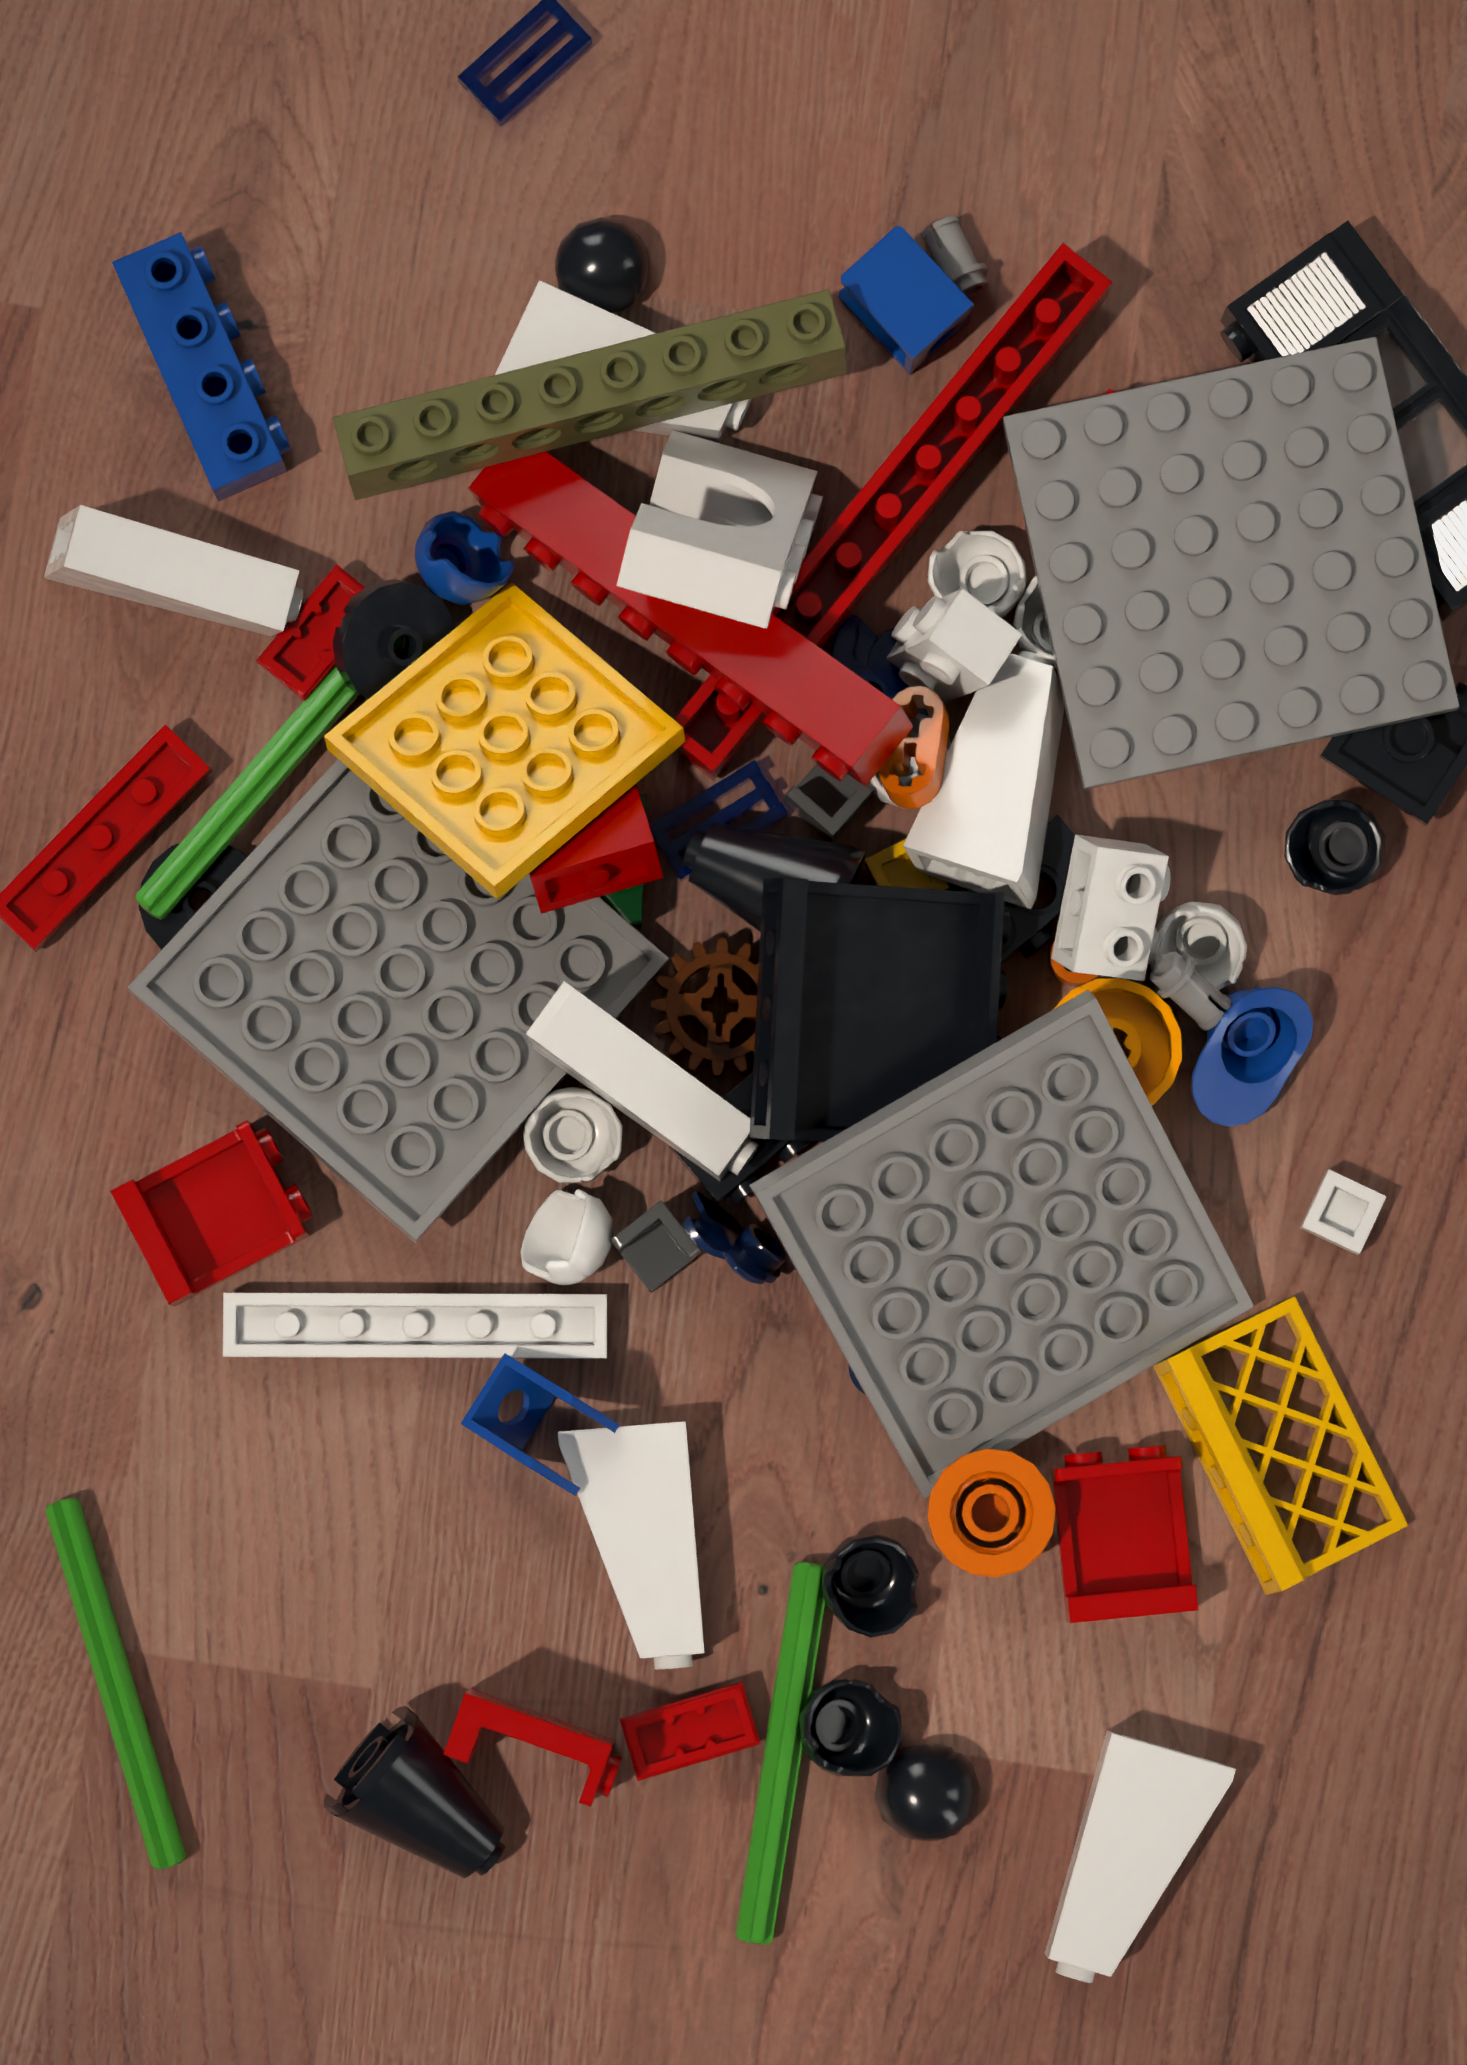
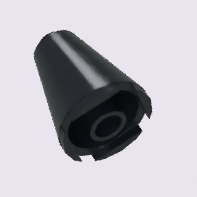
M712 823L707 833L695 830L683 857L682 865L692 869L688 880L690 883L761 932L763 879L786 877L808 879V881L855 884L865 858V852L851 845Z
M407 1706L398 1707L392 1713L400 1721L390 1730L379 1722L343 1764L334 1778V1781L341 1785L343 1789L337 1800L326 1794L324 1808L335 1817L462 1878H466L474 1872H477L480 1876L486 1874L496 1864L505 1849V1845L500 1842L504 1831L503 1826L450 1757L443 1755V1748L420 1718Z

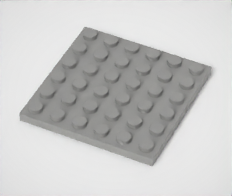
M1376 337L1003 417V428L1083 791L1456 711L1460 707Z
M337 759L128 986V992L416 1244L523 1125L533 1110L568 1074L534 1050L526 1035L561 984L565 981L617 1020L662 970L669 958L599 897L541 914L530 875L528 874L497 900Z
M1089 990L1065 1002L749 1185L924 1499L930 1496V1492L941 1472L960 1456L983 1449L1002 1451L1011 1449L1255 1307L1096 997Z

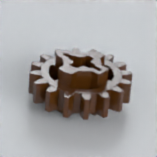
M719 938L716 945V953L710 954L706 953L705 948L699 941L693 943L694 959L687 963L676 954L671 958V963L677 972L674 978L658 975L656 984L668 993L666 998L652 1000L651 1010L665 1013L667 1020L660 1022L654 1027L657 1036L669 1034L674 1036L675 1040L671 1043L667 1053L671 1058L680 1055L683 1051L691 1054L688 1070L695 1072L701 1066L703 1060L712 1062L714 1077L721 1078L724 1063L732 1061L740 1074L747 1072L746 1056L750 1053L754 1054L755 1033L741 1045L730 1048V1035L743 1023H755L757 995H745L732 981V969L734 968L747 975L758 988L759 962L754 965L749 961L751 945L747 943L739 949L737 955L728 953L726 938ZM710 968V980L696 993L680 994L685 983L694 974L703 969ZM722 979L724 981V993H727V1001L729 1004L738 1005V1012L727 1014L726 1023L722 1024V1035L718 1037L716 1036V1023H713L712 1013L702 1011L701 1008L702 1004L713 1002L714 993L718 989V980ZM679 1019L696 1021L708 1034L707 1048L693 1041L685 1033Z

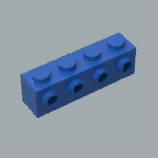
M180 232L113 261L112 264L218 502L287 472L280 454L292 449L277 415L266 420L262 415L255 398L265 394L266 391L252 359L250 358L239 363L230 343L231 340L241 337V334L226 301L214 306L205 284L216 280L202 246L199 245L189 250L183 234Z

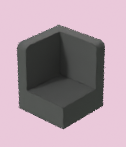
M816 764L797 786L793 785L785 794L784 804L828 842H834L873 798L875 788L869 783L866 787L848 774L842 781H838Z
M661 1200L611 1239L614 1247L650 1293L701 1254L700 1249Z

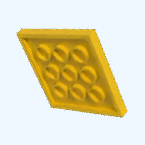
M512 582L324 735L328 751L497 900L686 742L684 728Z

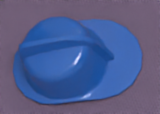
M1255 986L1253 989L1239 990L1228 995L1232 1001L1231 1007L1228 1010H1224L1220 1006L1217 1007L1225 1014L1216 1026L1207 1030V1043L1201 1051L1192 1073V1096L1198 1110L1212 1123L1228 1127L1247 1124L1262 1115L1277 1098L1312 1038L1313 1017L1309 1006L1294 991L1280 987L1261 988Z

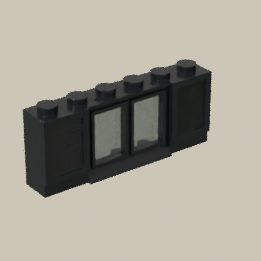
M1347 220L1230 303L1220 320L1225 327L1220 334L1228 349L1240 362L1249 359L1251 363L1376 337L1439 616L1444 622L1467 605V376L1406 294L1403 295Z

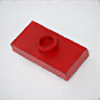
M336 564L300 607L296 621L288 622L285 625L284 631L278 633L257 658V664L302 701H305L336 665L333 650L336 627L340 628L342 619L346 614L343 610L350 599L365 589V587Z
M743 1682L619 1719L637 1781L761 1744Z

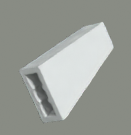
M539 280L495 375L656 333ZM751 399L631 430L669 436L672 430L720 443L727 427L735 431L738 430Z
M79 505L60 517L44 578L267 636L283 632L285 623L296 621L303 599V589L295 587L300 570L83 505Z
M1021 651L1019 655L1010 653L990 685L976 691L945 756L942 784L939 792L930 803L921 807L903 845L918 873L979 893L1005 892L1004 901L1029 909L1032 908L1037 897L1065 707L1059 678L1050 662L1041 658L1040 655L1028 651Z
M565 981L526 1033L534 1050L720 1182L729 1170L739 1176L760 1146L759 1143L749 1138L750 1118Z
M686 1421L618 1427L615 1433L608 1428L559 1431L558 1443L573 1483L580 1487L577 1493L640 1659L654 1658L655 1670L692 1667V1654H702L705 1651Z
M1107 1730L1045 1950V1955L1048 1959L1058 1961L1056 1973L1087 1983H1093L1095 1973L1109 1977L1112 1976L1233 1782L1235 1768Z

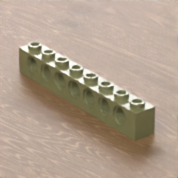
M827 289L334 416L333 421L347 476L356 501L847 374L846 347L830 290Z

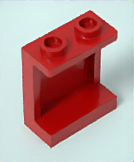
M636 784L529 873L541 914L664 878L654 839Z
M246 1120L236 1125L237 1129L194 1152L138 1181L132 1179L110 1191L169 1305L177 1306L310 1236L303 1222L313 1218V1214L297 1184L295 1183L285 1188L274 1166L283 1162L284 1159L267 1127L256 1132L252 1123Z
M1166 1445L1128 1448L1129 1461L1103 1464L1102 1451L1064 1455L1065 1468L1050 1469L1053 1498L1056 1507L1055 1518L1066 1622L1078 1623L1199 1610L1196 1585L1192 1584L1181 1469H1183L1182 1456L1167 1457Z
M473 1688L465 1692L443 1755L468 1763L474 1756L483 1728L485 1727L587 1764L590 1772L579 1803L591 1807L595 1794L605 1797L609 1796L622 1757L610 1753L615 1739Z

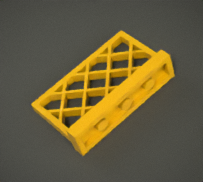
M1295 1296L1153 1365L1265 1595L1284 1591L1304 1581V1578L1408 1526ZM1284 1315L1297 1339L1290 1361L1258 1350L1266 1324ZM1252 1332L1248 1346L1234 1341ZM1220 1347L1244 1355L1245 1358L1235 1389L1213 1381L1201 1356ZM1303 1353L1311 1369L1300 1365ZM1255 1360L1286 1370L1277 1403L1245 1393ZM1297 1375L1318 1382L1325 1398L1318 1418L1287 1408ZM1220 1394L1232 1398L1228 1410ZM1242 1402L1273 1413L1263 1446L1242 1439L1235 1426ZM1331 1412H1333L1339 1426L1329 1423ZM1283 1417L1315 1428L1305 1461L1273 1450ZM1325 1432L1346 1439L1353 1452L1346 1476L1315 1465ZM1249 1452L1260 1455L1257 1467ZM1270 1459L1301 1470L1291 1504L1271 1497L1263 1483ZM1360 1468L1368 1484L1357 1480ZM1312 1474L1343 1485L1333 1519L1302 1508ZM1357 1490L1374 1496L1386 1522L1368 1531L1344 1523L1353 1491ZM1277 1509L1288 1513L1285 1525ZM1299 1517L1330 1528L1323 1553L1305 1563L1302 1562L1292 1541ZM1340 1532L1354 1536V1538L1336 1546Z

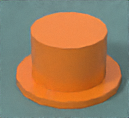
M983 1449L960 1456L941 1472L930 1492L927 1520L934 1543L950 1563L972 1575L1000 1577L1023 1570L1042 1554L1053 1534L1056 1507L1049 1483L1034 1464L1011 1451Z

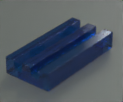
M541 0L457 76L458 82L466 91L469 90L474 95L475 100L483 109L486 108L495 122L501 127L591 46L592 38L556 0ZM551 15L557 23L485 87L479 80ZM567 33L572 37L567 44L500 103L496 99L497 96Z
M755 760L649 825L653 838L680 881L688 878L692 869L682 865L683 859L679 852L688 847L695 830L707 833L712 823L726 824L761 801L765 802L769 810L742 826L743 828L764 831L788 816L786 808L777 798L774 789L762 774V770ZM751 780L756 789L672 841L669 839L666 832Z

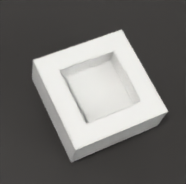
M1328 1169L1321 1180L1300 1229L1353 1254L1359 1255L1387 1196Z

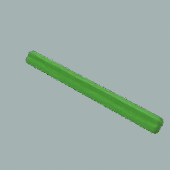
M401 636L394 642V653L402 646L403 639ZM336 665L136 893L135 899L146 912L160 920L168 916L359 696L347 687Z
M75 1497L62 1499L46 1506L45 1512L150 1864L155 1870L172 1867L183 1862L186 1857L172 1806L81 1503Z
M796 1562L792 1568L735 1933L737 1939L753 1944H770L774 1935L803 1749L799 1716L812 1691L825 1608L822 1592L824 1565Z

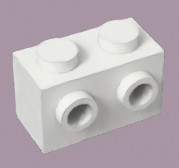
M962 588L941 599L934 596L924 607L919 609L912 606L902 616L891 634L897 640V643L886 659L900 669L899 677L908 686L930 688L939 695L944 703H947L990 685L1022 636V633Z
M1075 834L1051 959L1077 973L1144 981L1147 964L1154 960L1158 948V932L1155 924L1159 904L1166 898L1170 887L1171 876L1167 865L1169 856L1142 843Z

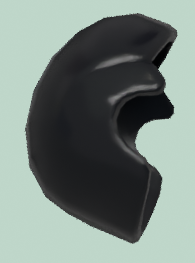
M605 217L581 222L562 239L555 258V273L559 289L610 313L624 311L632 305L636 298L641 296L647 284L649 270L647 248L641 237L624 222Z
M1326 799L1298 813L1286 831L1284 857L1295 879L1302 886L1331 895L1350 894L1354 890H1360L1369 884L1382 866L1385 857L1386 836L1372 812L1363 806L1343 799Z
M875 1532L855 1535L843 1540L827 1558L822 1572L823 1597L839 1622L848 1630L870 1638L892 1634L909 1621L918 1609L916 1603V1583L919 1573L912 1557L907 1554L906 1549L897 1540Z
M857 1679L829 1681L810 1694L799 1716L800 1735L804 1751L817 1766L835 1776H872L892 1763L903 1742L902 1716L899 1708L887 1701L872 1684Z
M941 1744L917 1745L899 1749L892 1763L878 1772L875 1800L883 1821L903 1837L919 1841H938L958 1834L976 1814L980 1786L972 1764L961 1753L955 1752L952 1747Z

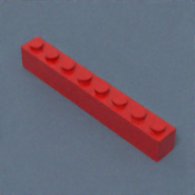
M542 452L484 467L468 487L469 491L482 506L477 516L492 530L504 538H507L511 531H514L528 542L523 549L540 565L551 572L558 565L575 576L570 583L583 596L598 606H601L605 599L609 600L622 610L618 618L631 631L646 641L649 640L653 633L670 645L665 652L678 665L692 675H696L701 668L718 680L714 688L726 700L743 711L749 703L767 715L762 723L773 734L793 746L798 738L815 750L811 759L838 781H842L848 774L866 787L913 728V725L899 704L773 614L767 629L616 586L630 529L636 516L549 453Z

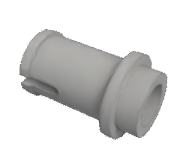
M949 216L934 222L932 225L936 229L935 232H933L931 227L924 229L921 233L922 238L927 242L937 265L968 298L980 293L988 286L985 277L988 273V267L985 263H978L960 226L958 216Z
M1175 951L1168 953L1159 960L1150 974V980L1155 984V993L1160 998L1170 997L1197 1022L1202 1030L1213 1028L1225 1014L1217 1007L1220 1006L1224 1010H1228L1231 1007V999L1226 994H1222L1195 969L1196 962L1190 955L1180 956Z

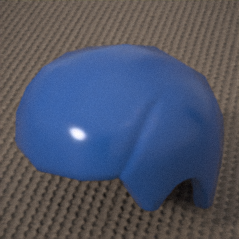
M456 511L436 515L428 520L416 542L415 561L426 586L436 596L459 605L477 603L489 598L506 585L515 569L513 561L507 560L503 562L501 559L500 544L502 537L498 533L482 530L471 517Z

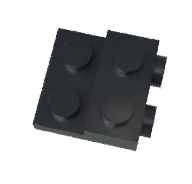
M1458 682L1455 687L1460 706L1456 711L1332 737L1319 757L1426 826L1467 765V685Z

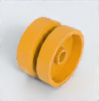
M1124 978L1094 979L1072 989L1055 1008L1089 990L1096 997L1151 1106H1153L1173 1085L1182 1061L1181 1030L1170 1006L1149 987Z

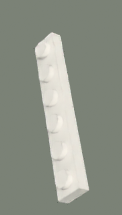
M223 1293V1357L502 1358L504 1353L512 1358L607 1359V1294Z

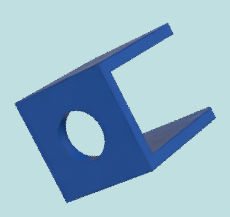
M901 226L894 227L841 275V284L844 286L839 292L841 302L909 375L914 373L970 322L974 304Z
M504 1353L462 1420L461 1425L531 1470L576 1496L580 1487L522 1451L555 1397L560 1398L614 1433L620 1424ZM514 1390H521L524 1401L520 1412L512 1420L501 1422L498 1416L501 1401L508 1393Z

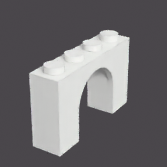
M672 430L662 453L650 504L641 503L630 529L616 586L767 629L774 607L787 609L802 560L806 555L811 534L815 529L823 496L812 494L818 471Z

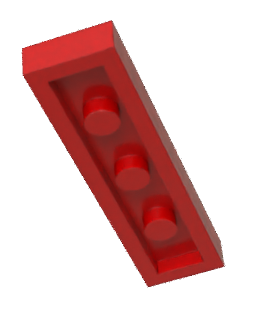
M165 724L0 893V918L37 952L213 770Z

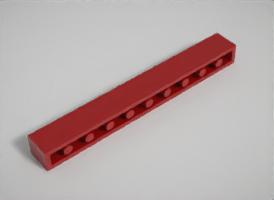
M1062 243L802 561L787 609L774 607L772 614L822 649L1002 428L1003 417L1012 415L1107 299L1112 281ZM709 675L674 718L684 728L686 740L675 751L714 781L767 715L750 703L744 711L734 706L716 691L714 685L718 680Z

